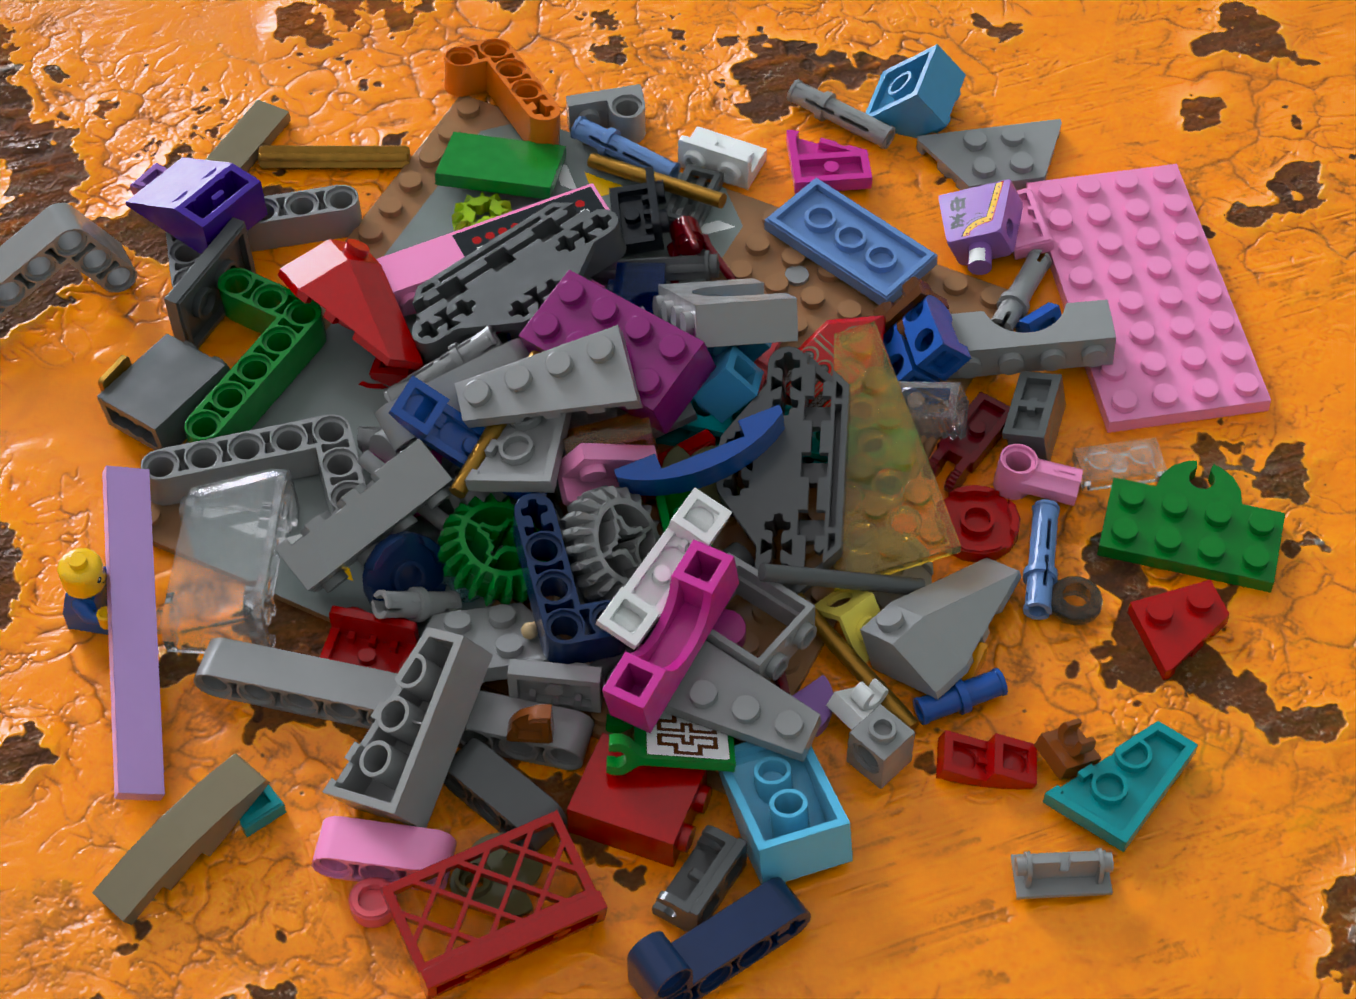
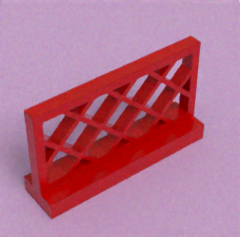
M558 810L380 887L383 898L418 973L421 987L427 999H432L605 920L608 909L600 890L596 891ZM551 826L553 827L560 842L555 858L528 849L535 833ZM526 838L523 846L513 844L519 840ZM503 849L519 855L511 878L485 869L490 853ZM563 851L565 852L569 860V863L560 861ZM481 858L479 866L470 863ZM524 858L551 867L543 889L516 880ZM458 868L475 874L466 897L440 888L447 872ZM556 869L575 875L583 890L569 898L548 892ZM437 877L434 886L424 883ZM481 877L507 886L499 909L472 900ZM415 888L429 893L430 897L422 917H418L402 911L395 895ZM513 889L539 898L533 914L521 918L504 912ZM436 897L463 906L454 929L427 920ZM545 900L555 903L542 909ZM469 908L495 917L489 934L476 938L460 932ZM501 920L511 923L498 929ZM407 922L418 926L414 937ZM424 928L450 937L444 954L426 962L424 961L418 948V942ZM456 940L466 943L453 949Z

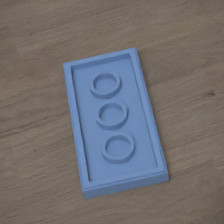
M818 178L812 180L767 217L764 222V229L879 305L888 301L894 303L903 295L902 285L911 277L921 279L937 265V254Z

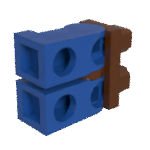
M911 277L902 285L904 297L896 304L891 301L883 302L873 310L874 316L884 315L886 317L883 338L884 372L881 374L885 391L915 407L941 385L939 378L946 381L972 358L967 346L958 341L952 326L953 319L948 310L947 299L934 293L928 283L917 277Z

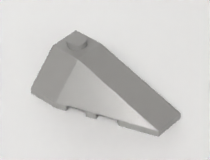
M985 558L890 602L860 629L872 669L938 700L969 671L974 662L972 656L979 642L985 643L990 634L988 626L994 615L1001 613L1021 579L1020 571Z

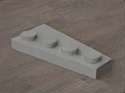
M618 325L454 383L462 419L469 428L523 422L526 417L544 416L545 419L563 417V413L586 411L588 414L606 412V408L625 406L627 410L643 408L624 335Z
M708 641L704 642L663 711L804 762L822 723L818 712Z

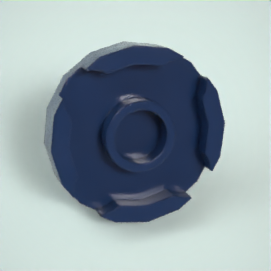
M409 531L391 534L379 542L368 556L362 575L364 594L370 605L372 600L384 601V599H377L373 596L377 590L407 591L411 587H423L427 591H445L447 585L442 583L445 564L438 562L440 546L429 537Z

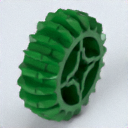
M490 493L484 502L474 496L468 502V505L460 503L455 508L454 513L446 518L443 530L438 538V545L440 546L438 562L445 564L443 568L444 577L455 578L453 582L454 590L468 589L469 600L476 597V595L484 597L486 607L492 603L493 599L498 600L500 604L509 605L511 600H514L516 603H523L528 598L513 538L515 505L511 504L509 495L502 502L497 501L492 493ZM533 523L534 533L540 531V529L535 526V523ZM538 558V559H536V560L541 561V562L551 561V560L548 559V558Z

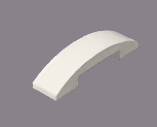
M694 487L670 520L665 532L626 585L620 588L598 618L596 625L635 650L661 617L669 594L671 575L693 539L711 546L730 518L732 511Z

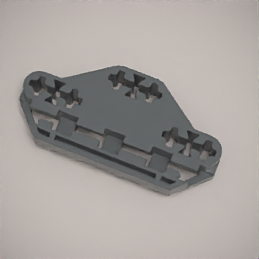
M552 202L417 286L412 303L417 314V322L413 325L412 337L424 365L449 351L448 346L455 342L458 344L462 343L488 325L495 332H501V334L509 333L511 340L519 338L518 335L568 270L586 279H590L621 259L626 252V242L616 213L607 209H596L590 213L585 209L577 214L574 203Z
M790 346L781 347L770 356L767 384L722 434L719 446L741 438L738 420L779 404L783 411L784 431L763 454L741 469L744 488L741 489L740 495L734 496L737 493L736 477H738V472L716 482L721 504L732 511L731 516L736 519L756 548L755 569L759 570V566L762 563L775 564L774 559H776L777 549L773 537H776L778 530L782 529L785 531L781 534V565L805 567L806 546L814 545V551L818 556L823 553L822 562L815 568L830 569L843 556L851 399L850 385L834 370L831 376L809 354H804L799 349ZM788 371H791L792 387L790 386V399L792 408L789 410V415L784 416L786 399L784 377L787 376ZM816 378L823 383V400H831V407H809V399H815ZM821 431L819 453L820 456H828V463H805V456H811L813 432ZM809 488H817L816 511L817 513H825V520H802V513H808ZM780 583L796 594H804L812 587Z

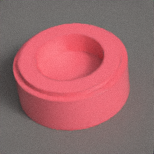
M370 877L361 880L352 888L349 895V906L352 917L358 924L368 928H378L388 924L393 919L380 888L389 884V881L379 877Z

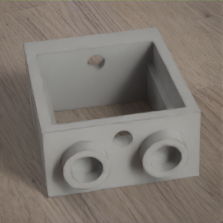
M734 556L739 585L731 599L737 594L787 627L759 658L712 629L706 641L768 681L771 679L777 680L786 670L789 659L798 649H806L813 641L817 632V627L815 626V605L780 583L760 581L757 569Z

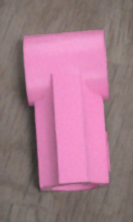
M1011 444L1006 446L1000 454L993 486L995 490L1000 491V496L1010 500L1022 499L1029 494L1074 506L1083 469L1039 459L1035 451L1023 444Z

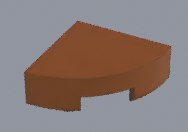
M552 704L529 706L514 713L508 722L506 741L553 743L554 721Z

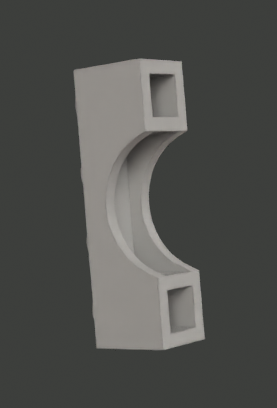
M1108 300L1066 303L1063 314L1054 324L1043 330L1027 333L1014 332L998 326L984 311L951 314L953 319L952 326L958 341L967 346L972 359L948 379H970L978 376L1013 375L1021 371H1055L1065 368L1098 367L1113 364L1116 334Z

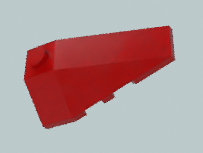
M328 239L280 268L277 276L297 298L305 304L311 303L314 300L326 309L323 315L326 320L331 324L338 323L347 329L353 330L352 340L386 366L418 370L423 366L422 358L382 265L369 252L370 248L366 244L356 239H347L346 242Z

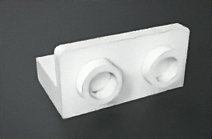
M699 126L696 127L690 137L682 135L678 140V163H680L681 168L685 169L687 164L718 171L724 173L725 183L747 190L767 160L766 148Z

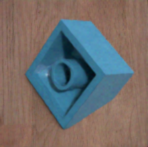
M936 44L883 71L865 113L890 126L896 127V134L917 138V136L927 135L931 132L938 133L951 120L950 114L955 102L960 97V89L966 74Z

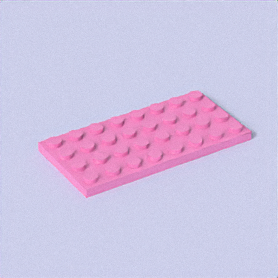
M1177 164L1026 183V188L1032 187L1053 239L1054 249L1046 253L1049 254L1052 260L1050 268L1064 309L1066 303L1108 300L1116 334L1113 364L1085 367L1107 433L1269 410L1271 398Z

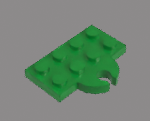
M1186 461L1173 465L1161 475L1156 486L1113 477L1097 552L1098 556L1271 593L1275 581L1285 513L1242 504L1241 489L1234 477L1213 464L1208 478L1211 487L1206 489L1197 488L1190 482L1195 477L1197 461Z

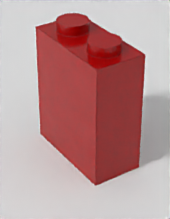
M602 733L567 807L569 832L674 868L680 852L688 853L696 831V826L692 824L697 812L704 814L710 803L712 787L707 786V770L639 766L624 775L606 773L607 756L620 757L624 754L621 752H609V735Z

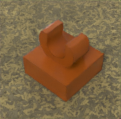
M1079 718L1062 723L1058 729L1041 733L1034 744L1059 780L1076 776L1086 766L1090 764L1094 766L1102 759L1094 749L1096 744L1094 737L1086 738L1079 729L1082 724Z

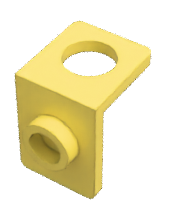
M837 588L814 604L815 608L824 617L839 621L847 643L867 663L870 659L860 629L880 612V608L872 592ZM844 598H851L847 603L841 606L830 607L833 603H835L838 600Z

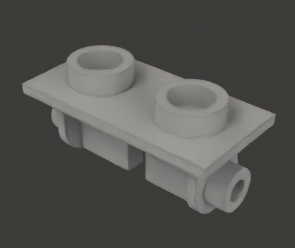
M1096 848L1095 851L1033 854L1027 851L1024 854L1011 855L1017 899L1113 894L1109 873L1113 872L1114 869L1113 855L1111 852L1106 853V850H1102V848Z

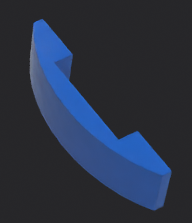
M412 376L392 406L389 414L431 449L459 468H462L485 428H469L463 422L461 412L448 405L450 399L415 376ZM502 492L516 500L530 493L547 495L545 492Z
M780 404L738 420L741 438L661 469L656 454H652L614 469L619 487H627L630 493L640 494V496H660L691 491L694 487L699 489L729 477L756 460L784 431V417Z

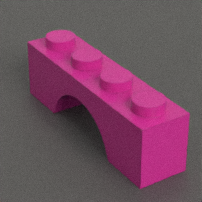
M693 539L671 575L668 598L653 632L638 650L632 653L625 651L602 689L611 716L648 733L652 732L739 585L734 556Z

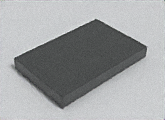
M232 217L164 298L174 337L182 342L187 340L198 349L226 316L218 288V279L221 274L233 268H243L256 273L244 221Z

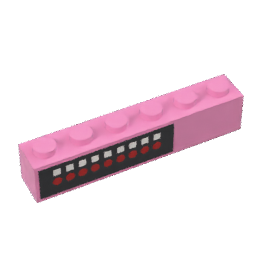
M593 183L377 258L376 260L382 265L403 316L416 314L412 303L417 286L552 202L574 203L577 214L585 209L590 213L596 209H610Z

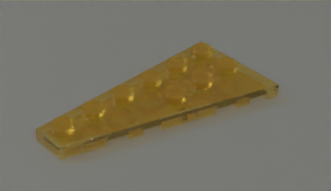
M875 321L835 333L834 371L850 385L851 399L843 556L834 564V570L890 575L960 553V541ZM834 588V592L843 590L839 588Z

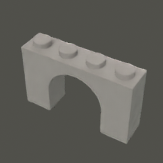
M755 278L659 284V295L653 297V314L704 341L707 348L798 341L797 298L787 293L764 294V283Z

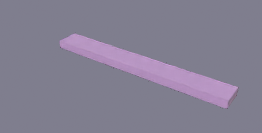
M106 465L102 472L114 799L161 801L165 795L150 471L149 469Z

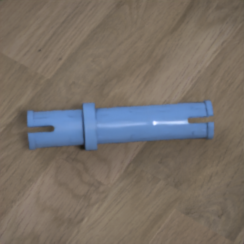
M579 116L571 128V138L597 149L600 155L613 157L619 161L642 168L653 167L655 172L677 178L679 175L680 163L673 162L621 136L620 131L613 127L607 129L588 120L584 116Z
M1049 499L1038 500L1035 502V505H1032L1028 565L1023 570L1022 577L1023 582L1026 584L1023 612L1027 617L1035 620L1047 619L1049 614H1052L1053 587L1058 582L1055 555L1060 506L1057 502Z

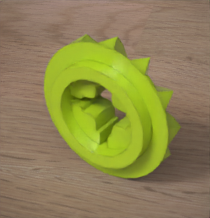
M482 191L479 197L474 198L466 195L464 202L455 203L454 214L451 215L454 230L457 231L513 210L510 201L501 200L498 193L487 197ZM485 212H490V216L484 215L477 221L476 214L483 215Z

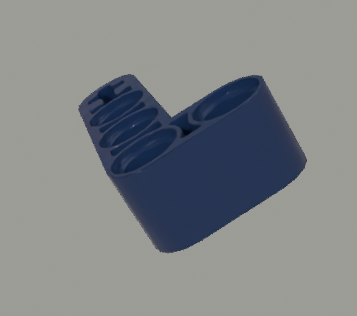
M538 493L522 496L517 500L514 507L513 538L545 658L552 663L572 664L576 662H593L620 655L625 650L626 644L608 632L601 630L596 625V621L612 600L580 604L552 501ZM533 523H535V526L539 528L540 531L534 533ZM538 558H548V559H550L551 561L541 562V561H538V560H536V559H538ZM557 596L561 599L558 601H551L549 599H546L545 597ZM565 634L571 636L572 639L560 640L555 636Z
M772 878L672 943L661 931L653 932L642 938L628 953V981L641 999H701L798 935L809 923L811 914L782 878Z

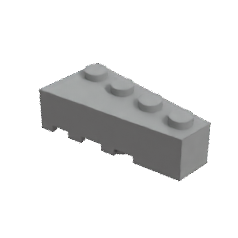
M427 627L395 677L398 683L395 690L386 701L379 702L371 715L375 719L374 723L360 744L354 741L344 757L349 761L337 780L331 778L322 792L354 809L406 825L426 828L493 654L463 635Z

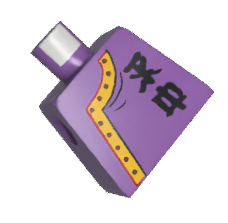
M1011 179L939 195V205L946 240L959 264L968 265V270L973 274L984 275L991 271L992 259L1009 256L1014 252L1023 202Z

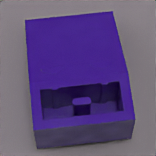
M182 157L126 201L127 207L200 254L205 251L232 217L244 221L248 231L268 215L262 184L259 179L233 163Z

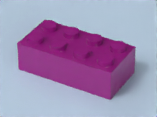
M568 270L518 335L529 354L533 350L541 353L618 325L624 335L643 407L628 410L625 406L618 408L660 432L667 434L716 368L705 342L583 276Z

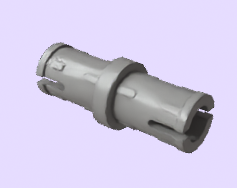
M411 587L407 591L377 590L373 596L377 599H384V601L372 600L371 603L373 614L378 619L407 618L415 623L424 622L434 614L452 612L449 609L462 608V600L458 592L427 591L423 587Z

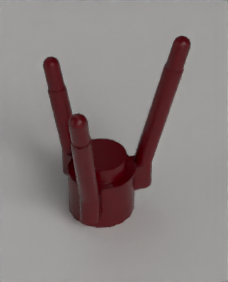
M681 216L671 223L669 235L672 242L666 247L670 257L698 255L702 249L710 250V254H718L720 271L726 280L736 279L733 272L712 245L709 236L702 233L700 225L694 217ZM679 280L670 281V284L679 283Z

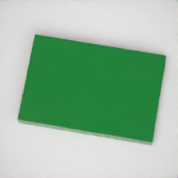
M453 132L435 172V185L548 199L552 196L566 159V146Z

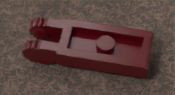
M979 392L938 442L937 450L928 459L921 478L931 483L942 471L948 460L956 466L948 475L944 490L951 492L961 487L969 472L973 473L1002 437L1010 406L983 392Z

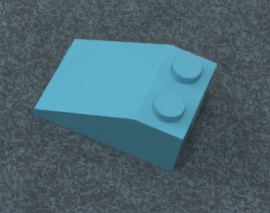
M748 742L734 745L735 772H718L741 838L747 841V855L761 885L772 878L780 877L784 882L853 861L850 821L812 747H810L804 762Z

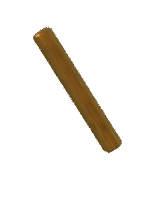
M262 145L258 151L259 165L263 169H402L405 165L410 164L411 158L410 149L406 145Z

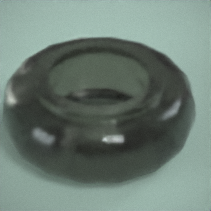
M1079 576L1065 577L1053 585L1052 613L1063 623L1073 626L1085 625L1094 621L1101 613L1103 606L1102 593L1096 584L1087 578ZM1076 595L1083 598L1087 604L1073 606L1067 603L1064 598Z

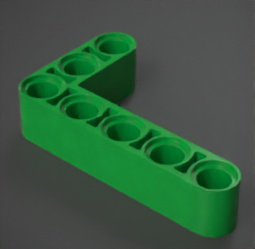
M233 268L221 274L218 279V288L226 316L230 320L260 333L261 336L189 415L184 427L188 443L245 432L253 428L324 346L326 330L322 310L318 303L312 300L311 303L305 304L289 288L247 269Z

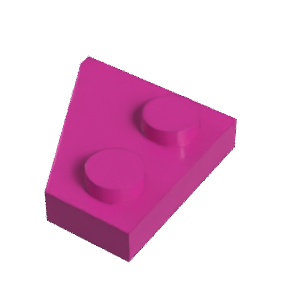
M786 130V143L795 194L815 178L820 179L837 191L872 189V173L866 149L851 145L843 146L836 141L821 138L818 144L800 139L799 131Z

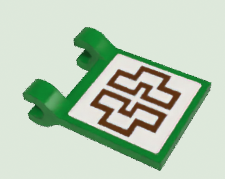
M665 712L662 713L651 733L610 714H606V731L614 733L609 735V752H621L624 754L620 757L607 756L606 773L624 775L639 766L735 772L736 760L732 736ZM633 727L634 740L621 733Z

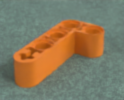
M489 38L455 46L445 52L444 88L446 92L458 97L487 92L523 141L559 145L561 109L508 41L500 38Z

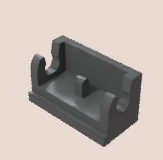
M1020 372L1002 432L1003 439H1007L1008 445H1026L1035 451L1039 459L1051 460L1066 407L1062 374Z
M706 825L688 859L666 891H661L656 898L657 901L652 907V913L686 932L712 917L747 865V841L741 838L737 839L714 826Z

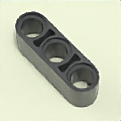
M470 739L455 753L444 781L445 786L499 832H508L558 810L564 824H567L568 820L565 812L553 798L480 740ZM551 826L535 833L528 849L538 852L556 834L553 827ZM526 838L519 840L514 844L523 846Z

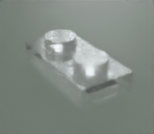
M1156 437L1074 448L1072 456L1074 467L1083 469L1080 483L1083 492L1111 488L1113 477L1143 484L1158 482L1161 475L1167 470Z

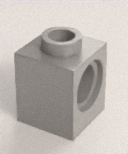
M880 704L849 732L847 762L878 788L882 789L912 761L915 731Z

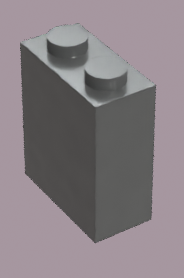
M166 334L97 396V399L109 425L149 448L157 450L181 445L187 439L184 429L185 421L229 372L230 368L221 358L217 356L210 357L204 354L187 340L182 342Z

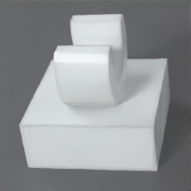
M876 678L871 681L869 686L862 681L856 687L835 691L826 706L852 730L880 705L889 690Z

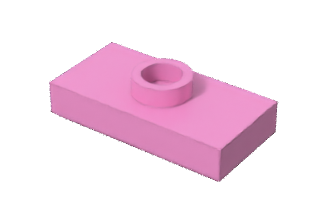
M1033 188L1016 190L1023 202V210L1013 252L1014 259L1025 258L1034 249L1042 250L1041 254L1049 252V250L1054 249L1053 239Z

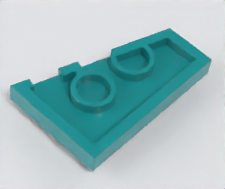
M1157 721L1116 747L1114 753L1094 766L1090 764L1080 770L1076 778L1062 787L1057 785L1046 792L1043 803L1124 852L1196 753L1198 744Z

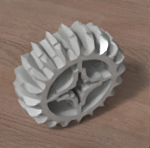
M605 485L583 492L581 496L577 497V500H574L567 506L568 513L560 519L561 524L565 528L561 534L571 572L575 576V587L584 588L585 598L596 599V601L612 600L620 588L626 585L661 537L656 528L660 520H653L650 516L652 505H641L640 494L630 493L627 487L620 488L613 485Z

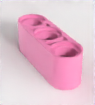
M331 816L323 820L311 866L319 874L330 878L360 882L366 878L379 877L391 883L453 856L457 842L453 836L441 830L343 816ZM450 871L445 874L441 889L446 888ZM437 877L424 883L434 886Z

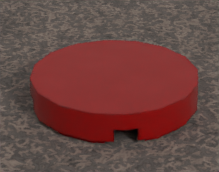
M980 485L958 487L949 492L948 497L942 502L940 501L936 506L933 530L937 541L947 553L963 561L978 562L985 558L997 560L1009 553L1018 540L1021 518L1016 505L1009 498L1007 501L999 496L1000 491L991 487Z

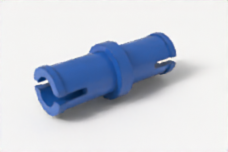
M994 668L989 672L964 681L960 679L938 700L929 695L913 698V707L919 722L922 725H927L929 722L956 712L961 715L967 714L972 711V707L1007 695L1008 687L999 668Z

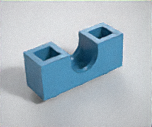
M772 343L708 347L707 349L716 368L693 397L697 405L704 412L710 413L720 423H723L754 399L758 394L764 373L754 362L771 348Z

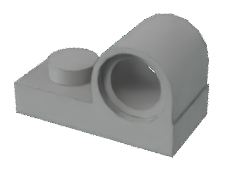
M640 84L566 96L567 124L570 132L575 120L579 116H584L605 128L613 127L619 130L621 136L635 143H639L644 139L646 135L645 101Z

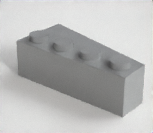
M420 438L376 470L370 476L372 481L367 485L361 483L343 495L335 504L337 509L332 513L326 511L321 515L318 514L304 525L305 528L300 532L302 537L291 544L286 538L274 548L308 591L319 592L324 588L327 593L331 592L349 577L344 571L357 560L364 565L368 556L379 542L392 532L395 534L408 531L418 522L414 517L417 512L426 505L433 510L452 495L449 487L454 480Z

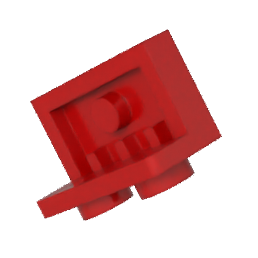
M333 605L329 612L331 629L319 657L398 673L420 639L417 623L406 618L378 619L373 613L366 612L358 607L345 608Z

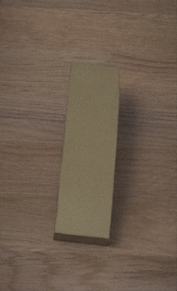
M234 753L161 816L120 859L92 893L118 918L132 925L162 887L172 890L201 853L209 857L212 855L270 782L243 758Z

